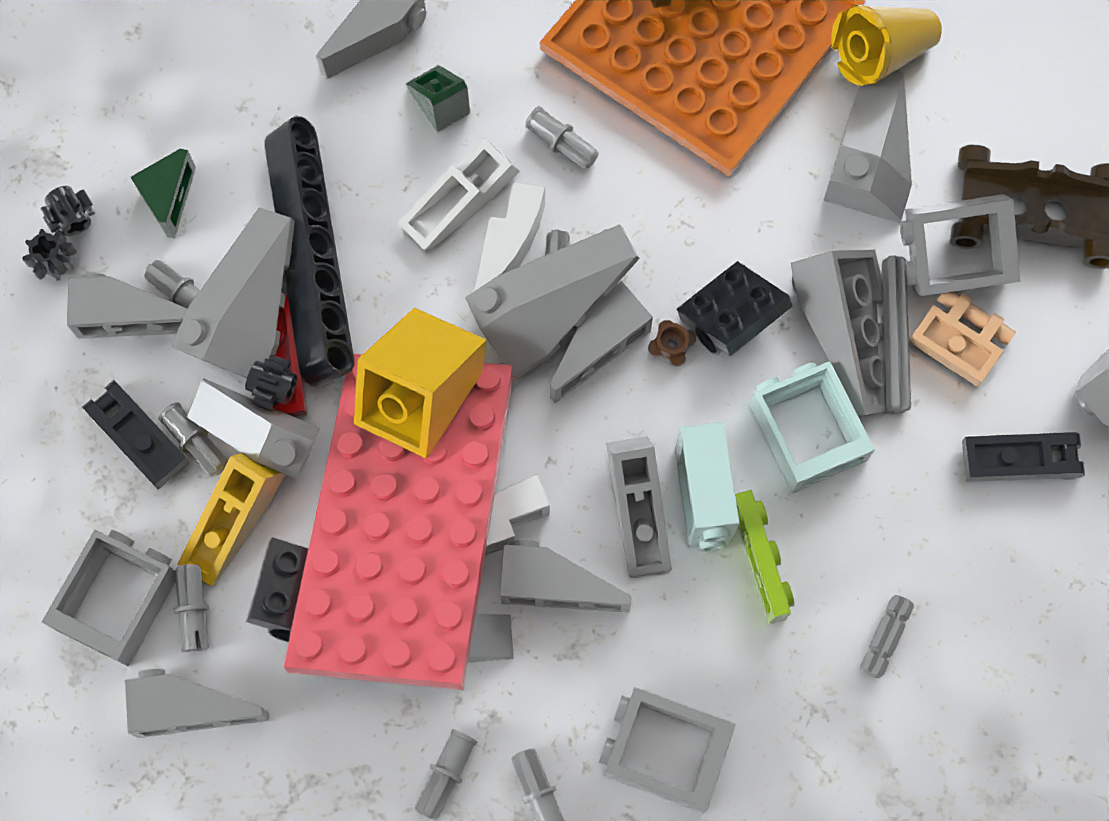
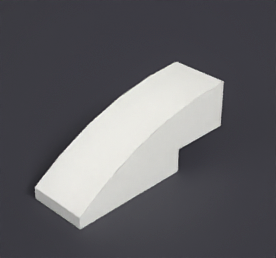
M484 138L458 167L452 164L401 218L398 224L425 251H428L481 210L520 171L493 144Z
M513 182L506 219L489 216L474 291L495 277L521 265L530 250L541 222L545 207V187Z
M538 474L515 483L494 495L485 556L503 550L504 545H514V540L516 539L512 528L550 515V504Z

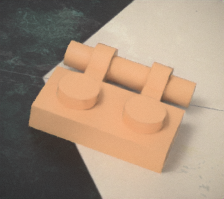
M955 292L942 293L937 301L951 310L947 314L933 305L911 336L909 343L979 387L1004 351L990 342L992 337H995L1005 345H1008L1016 331L1003 323L1005 319L996 313L991 316L972 304L973 299L965 293L961 295ZM961 316L981 328L980 334L959 322L958 320Z

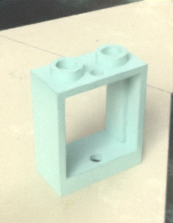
M830 361L818 366L816 362L807 363L793 372L794 376L779 381L777 377L764 381L755 388L756 392L753 393L749 404L792 493L867 462L875 451ZM819 387L847 444L796 465L769 407Z
M724 422L680 427L675 455L689 547L700 546V551L702 552L724 549L726 547L725 543H731L739 525Z

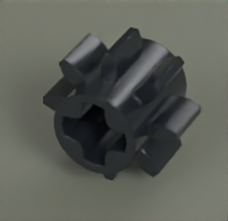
M60 186L49 192L44 200L47 206L41 207V211L44 214L43 219L50 231L54 233L61 229L65 236H75L85 231L91 224L89 216L95 214L92 209L93 203L85 190L82 189L75 193L70 186Z
M40 229L39 234L32 240L25 241L29 247L30 254L23 256L22 260L28 267H33V273L39 280H42L47 274L60 281V275H63L67 270H74L75 267L71 263L70 256L75 255L77 250L71 242H66L67 238L61 230L52 235Z
M271 355L270 359L266 358L264 363L258 360L254 362L245 384V389L252 392L251 395L255 396L252 404L272 411L273 407L278 406L279 402L285 405L289 403L298 376L289 370L290 361Z

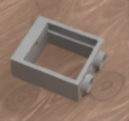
M1001 194L905 209L906 221L900 222V234L903 246L909 245L910 261L904 262L906 281L908 286L913 285V289L920 296L1020 282L1013 199ZM988 214L994 270L930 279L924 224Z
M94 530L44 616L42 623L129 667L176 582L175 570L169 566L172 559L152 548H148L146 554L132 548L135 541L115 530H111L108 536ZM109 553L157 576L121 642L73 618Z
M635 687L631 698L622 695L613 720L622 724L616 740L607 737L599 763L607 766L604 777L705 813L708 810L736 724ZM640 705L712 731L692 792L619 766Z

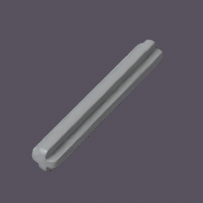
M895 255L888 256V258L882 261L886 408L889 412L904 413L911 409L908 291L904 269L906 259Z

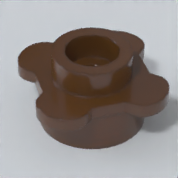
M664 320L658 326L659 331L655 340L649 342L648 351L654 357L661 356L669 360L670 364L674 367L682 366L686 361L685 354L688 348L696 342V336L693 331L686 330L682 325L673 323L670 320ZM674 340L676 345L669 346L668 342Z

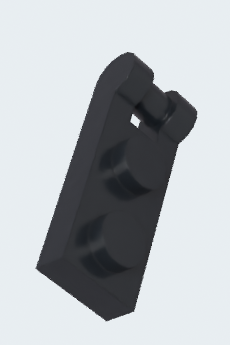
M113 380L104 387L106 392L96 401L90 399L82 408L158 490L190 461L120 385ZM119 404L122 409L109 418L106 413Z
M1064 432L967 436L962 440L966 482L1081 478L1085 476L1084 462L1079 461L1077 449L1081 448L1080 434ZM1052 450L1060 451L1061 461L1053 462Z

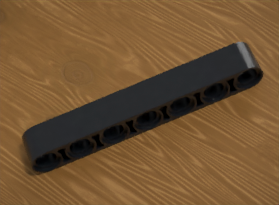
M294 116L266 136L264 147L274 211L295 220L289 268L284 271L299 370L307 384L314 388H322L352 371L354 367V354L318 137L315 128L306 118Z

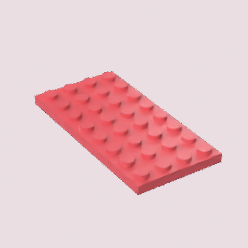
M354 354V367L344 378L284 668L287 673L464 690L513 383L512 365L483 364V372L431 454L424 458L354 425L358 358L362 355Z

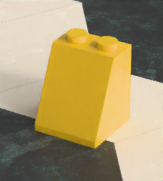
M413 308L358 358L354 425L427 458L482 374L487 339L417 308Z

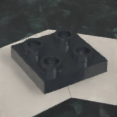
M736 261L676 310L680 320L695 331L698 339L709 352L719 355L723 351L731 356L792 308L793 305L787 293L739 261Z
M271 537L246 619L247 623L268 628V633L272 637L289 642L309 548Z

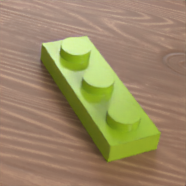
M752 489L736 493L735 498L739 517L738 527L769 625L784 621L791 614L790 607L794 606V597L788 581L781 582L777 566L781 565V557L776 542L774 540L768 541L764 525H768L766 509L761 500L755 501Z

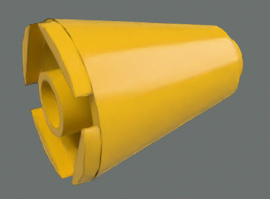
M874 5L852 6L838 14L832 27V50L838 49L841 62L836 63L838 69L848 81L858 86L875 84L936 46L941 39L942 24L937 14L931 9Z

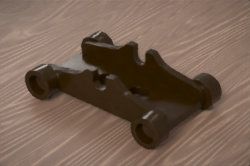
M965 145L959 149L957 167L963 171L961 201L1001 194L1007 197H1020L1025 201L1027 209L1025 213L1015 214L1017 239L1084 248L1083 263L1086 266L1097 269L1109 268V163L1093 166L1090 169V175L1072 171L1062 164H1055L1051 170H1040V161L1034 160L1021 163L990 162L991 150L982 145ZM1049 202L1061 203L1066 209V218L1062 220L1051 219L1045 212L1046 204ZM989 215L959 218V221L951 226L950 244L961 249L981 247L983 234L990 235Z

